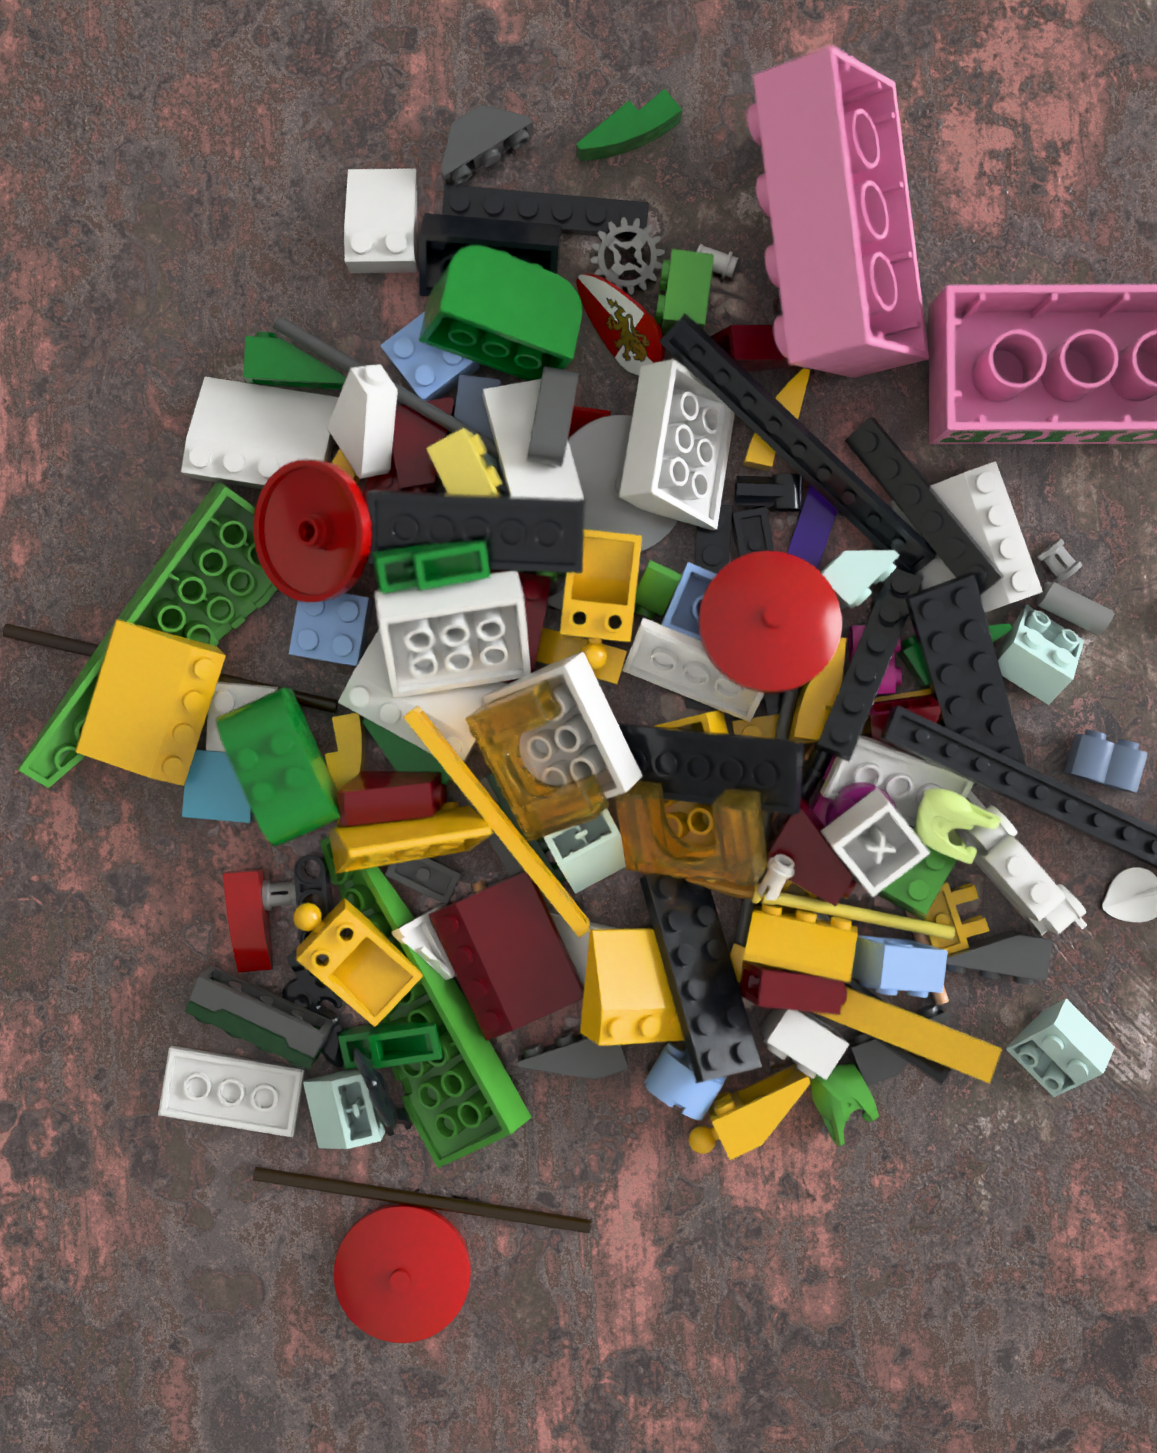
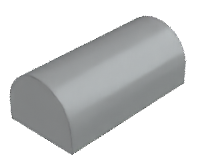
M1045 582L1042 587L1043 592L1039 594L1036 601V606L1098 636L1107 629L1115 615L1113 610L1055 582Z

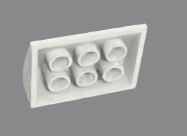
M674 359L641 366L619 497L641 510L709 530H717L735 413L690 370Z
M204 377L186 437L181 473L191 479L211 482L219 481L224 484L263 489L268 479L279 468L290 462L304 459L331 462L334 438L327 429L339 397Z
M996 461L931 485V488L1004 575L1001 580L980 596L984 612L1043 592ZM891 501L892 509L924 539L897 504ZM937 553L932 561L915 573L916 576L923 578L920 585L921 590L956 578Z
M517 570L490 574V578L419 590L416 587L383 594L380 591H375L379 625L393 698L520 679L531 674L524 597Z
M379 628L351 675L338 703L432 754L403 718L414 707L420 706L465 763L491 716L482 697L507 684L494 682L393 698L381 630Z
M584 652L554 662L482 697L542 820L626 793L642 777V773Z

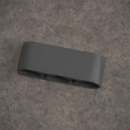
M544 366L529 443L528 461L562 467L579 373Z

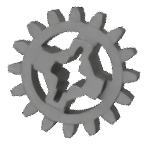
M622 217L620 227L616 228L612 221L608 223L610 230L608 234L599 230L597 234L602 242L601 244H592L591 248L598 251V256L591 258L590 262L599 263L600 266L594 275L600 276L604 274L606 280L614 283L618 288L622 289V286H626L629 295L634 293L635 285H638L643 291L647 289L645 283L647 278L654 282L657 280L653 270L654 268L662 269L663 264L657 261V256L665 254V250L656 249L655 244L661 240V237L655 236L651 238L649 236L652 229L651 225L642 230L639 228L640 219L636 218L633 225L629 226L626 218ZM623 232L636 234L631 241L620 242L614 237ZM645 243H647L650 250L649 265L642 260L641 248ZM614 245L624 250L632 247L635 250L633 257L636 259L635 262L640 265V268L629 262L624 266L621 265L619 261L622 256ZM606 247L613 253L614 264L609 270L604 261ZM634 270L640 275V277L633 280L618 279L624 271Z

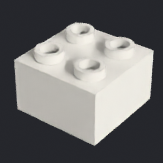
M878 787L821 830L833 849L872 897L930 854Z
M772 1008L759 1028L765 1038L763 1042L768 1045V1050L785 1060L787 1055L790 1056L792 1061L797 1064L796 1067L813 1079L818 1074L827 1080L849 1046L848 1042L837 1030L807 1011Z

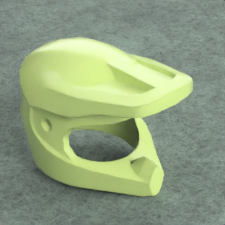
M932 788L925 790L924 796L918 805L914 833L920 841L944 855L972 864L977 850L972 846L968 847L957 833L956 828L970 830L974 828V825L994 829L999 826L1001 818L970 803L966 798L954 791Z

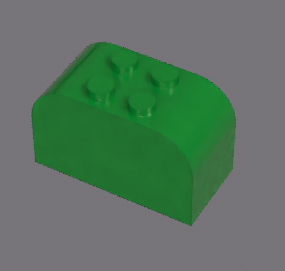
M478 245L469 246L460 250L453 257L430 292L419 342L526 381L538 380L542 378L544 366L564 370L573 360L582 317V304L575 288L560 275L545 270L538 264L527 263L514 258L505 251H496Z
M278 689L216 718L221 742L263 834L274 847L290 842L341 818L338 809V790L293 689Z

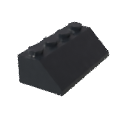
M424 213L419 232V296H429L453 257L460 250L469 246L478 245L496 251H505L514 258L527 263L538 264L545 270L558 274L562 225Z

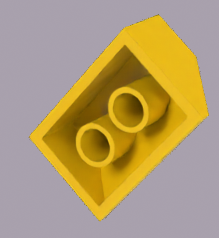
M762 904V907H754L743 960L850 982L858 935V927L852 926V921L840 917H831V921L818 919L816 913L806 910H797L796 914L782 911L783 907L777 904Z

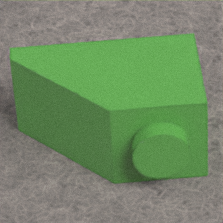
M650 560L636 590L634 605L636 608L634 612L649 620H653L654 616L661 618L682 575Z

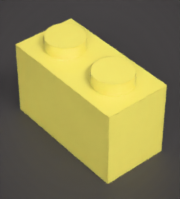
M462 428L426 448L448 494L503 496L498 487L502 484L501 478L493 465L488 466L483 454L487 453V449L478 434L473 435L472 432Z

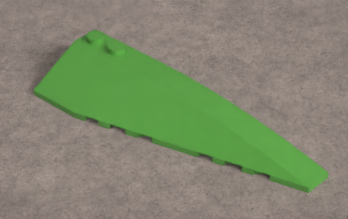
M216 481L117 619L217 646L220 639L232 629H237L253 611L264 606L278 589L264 572L256 552L253 532L255 507L227 486ZM114 624L17 768L18 771L47 788L52 786L83 759L84 755L76 753L75 749Z
M329 836L320 841V845L332 883L339 887L341 900L345 898L364 914L423 974V977L381 1021L382 1023H436L443 1054L442 1059L393 1066L392 1070L396 1081L401 1080L405 1095L401 1098L404 1107L437 1168L511 1135L532 1117L489 1040L486 1041L470 1005L453 978L445 980L407 944L400 943L393 936V930L398 929L415 918L379 867L336 874Z

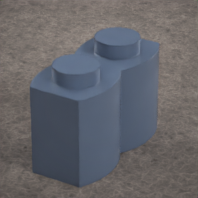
M1087 729L1085 734H1074L1063 774L1120 791L1137 793L1148 753L1138 750V743L1118 739V743L1115 744L1106 741V734Z

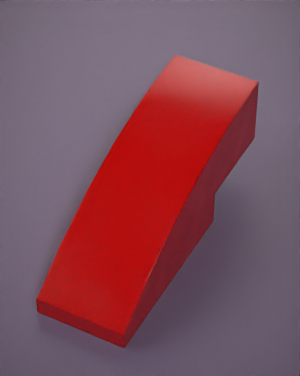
M263 869L223 873L227 917L237 971L272 970L269 911L264 910L262 902Z

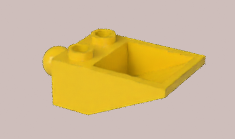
M584 529L583 572L566 573L560 635L588 638V643L581 648L580 652H584L592 670L601 668L607 660L606 649L601 645L602 640L631 642L642 542L641 535ZM576 612H583L586 615L587 619L583 625H576L573 622L572 618ZM613 615L621 618L622 624L618 629H612L608 625V619Z
M345 898L323 920L320 909L312 903H304L296 908L293 915L295 925L303 931H312L296 948L297 961L374 1027L423 977V974L364 914ZM343 928H350L351 932L346 937L340 935V931ZM326 954L328 957L321 961L317 955Z
M795 1063L732 1094L729 1091L718 1094L708 1110L714 1127H695L688 1137L691 1149L696 1153L706 1154L713 1150L717 1140H721L729 1159L732 1160L761 1146L810 1085L808 1076L800 1071Z

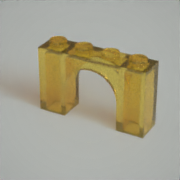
M547 680L485 704L465 718L471 735L476 739L485 757L487 766L492 770L501 788V793L508 801L516 817L517 824L528 842L594 820L610 805L594 774L564 785H550L538 780L525 767L519 749L522 733L546 725L562 712Z
M637 781L626 793L615 796L626 870L639 871L647 875L657 873L671 875L674 878L691 877L700 878L707 882L725 881L748 886L755 885L768 868L759 792L726 789L712 805L717 841L716 846L712 848L691 846L682 841L672 831L666 818L661 783Z

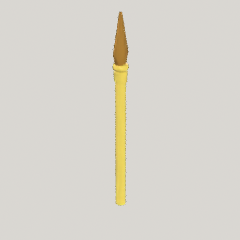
M686 877L688 882L735 898L751 899V902L755 904L759 902L768 905L777 904L953 940L955 935L954 926L838 903L835 907L825 900L780 891L778 899L768 900L765 896L769 889L767 888L761 896L757 889L759 883H755L752 886L741 881Z

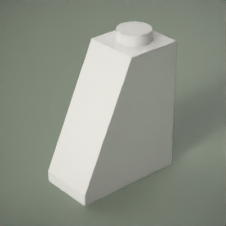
M381 364L350 369L327 426L330 434L359 479L387 474L391 469L397 388Z

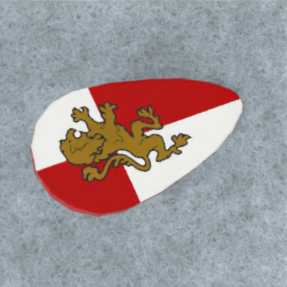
M588 273L579 275L576 284L584 309L597 333L618 363L628 372L640 375L641 366L662 362L665 356V347L659 341L662 339L663 334L655 319L638 302L608 280Z

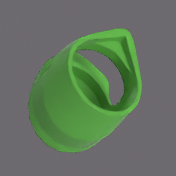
M853 1063L836 1065L827 1080L818 1074L814 1079L811 1078L810 1091L813 1102L825 1123L829 1136L837 1146L845 1144L843 1133L845 1122L849 1121V1116L853 1111L862 1109V1118L867 1122L874 1121L879 1117L871 1092Z

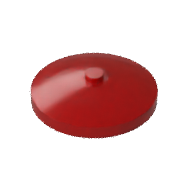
M304 459L282 466L264 485L255 508L253 532L256 552L269 580L282 593L301 602L329 601L346 593L361 576L368 560L371 545L370 515L364 496L355 481L343 469L330 462Z
M759 551L733 560L716 574L703 595L698 615V627L705 653L714 667L728 680L740 687L755 692L781 693L808 683L828 665L839 644L842 618L839 602L832 586L813 565L788 553Z
M399 1203L384 1205L362 1216L353 1224L343 1238L335 1258L334 1286L343 1311L358 1328L368 1335L392 1343L421 1341L443 1330L461 1310L466 1300L471 1279L469 1252L457 1228L437 1211Z

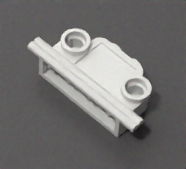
M970 790L966 798L970 803L1001 818L999 826L994 829L974 825V828L970 830L956 828L957 833L968 847L972 846L977 850L974 862L1038 935L1042 936L1047 931L1059 935L1071 923L1083 930L1087 924L1081 918L1086 914L1082 904L1063 885H1056L1027 850L1014 838L1017 831L1011 822L993 805L986 808Z

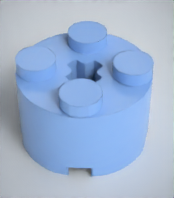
M668 1042L644 1083H646L645 1087L666 1105L671 1108L673 1105L685 1108L682 1114L696 1120H703L724 1085L727 1076L696 1084L687 1048L683 1050L679 1046Z

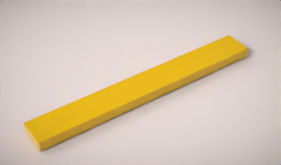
M420 706L414 707L403 718L491 826L579 938L589 931L590 920L422 708Z
M734 943L730 952V958L737 982L740 983L746 947ZM847 987L846 1003L841 1006L840 1015L813 1012L987 1083L991 1081L1002 1048L849 987Z

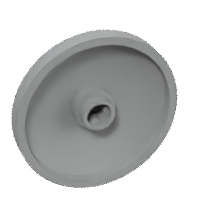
M613 415L593 420L580 427L568 438L585 499L584 529L641 535V551L648 549L668 535L678 520L641 510L619 497L633 416Z

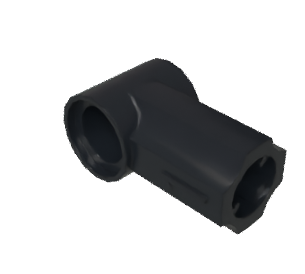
M781 473L774 474L772 477L736 476L734 495L736 507H767L778 512L802 511L803 477L800 474Z

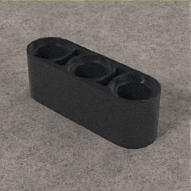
M312 852L298 859L294 866L296 908L301 904L307 903V898L310 894H315L321 898L323 903L321 909L323 920L333 910L331 876L324 855ZM307 860H314L318 863L320 867L318 877L313 878L306 874L304 866ZM298 928L300 944L310 934V931H303Z

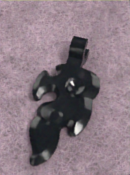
M293 950L292 954L288 955L287 958L297 978L285 985L282 991V998L334 1021L326 1043L323 1046L322 1054L331 1064L343 1067L344 1061L338 1039L343 1028L339 1023L337 1014L321 1006L322 1001L328 1000L339 1009L342 1006L343 999L328 986L321 983L315 975L299 963L296 950Z
M354 1048V1061L369 1090L370 1100L385 1126L386 1133L389 1136L394 1135L393 1129L396 1124H403L407 1130L411 1129L408 1112L396 1109L388 1093L387 1083L383 1076L373 1068L370 1060L357 1048Z

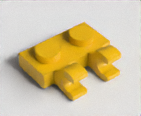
M945 881L924 921L955 927L953 940L928 935L931 946L947 950V955L969 948L968 937L990 931L986 918L982 917V915L971 917L963 922L960 920L956 905L979 898L975 885H972L971 882L950 890L948 882Z

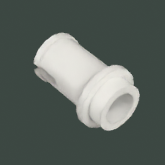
M700 244L697 252L714 254L712 271L722 274L721 278L723 279L725 276L732 278L739 258L733 256L731 251L729 254Z
M778 854L769 860L767 864L769 869L757 888L761 896L767 888L769 889L765 896L768 900L778 899L786 880L792 878L795 873L792 859L782 854Z

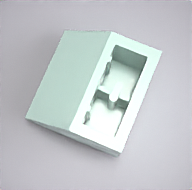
M895 550L844 551L834 557L820 572L832 586L838 599L840 610L846 607L853 609L855 606L858 607L872 593L868 587L872 583L876 585L879 581H884L896 569L893 562L899 554Z
M1026 604L1013 623V629L1007 633L998 647L996 656L1003 677L1049 705L1073 680L1084 640L1078 637L1074 631L1065 629L1051 620L1044 612L1035 610Z
M604 801L544 832L542 835L575 894L635 862Z
M1064 999L1043 1010L1007 1046L1006 1050L1053 1097H1056L1102 1075L1115 1047L1067 999Z
M358 1068L303 1081L318 1148L350 1149L382 1140L386 1132L385 1126L370 1100L369 1090Z

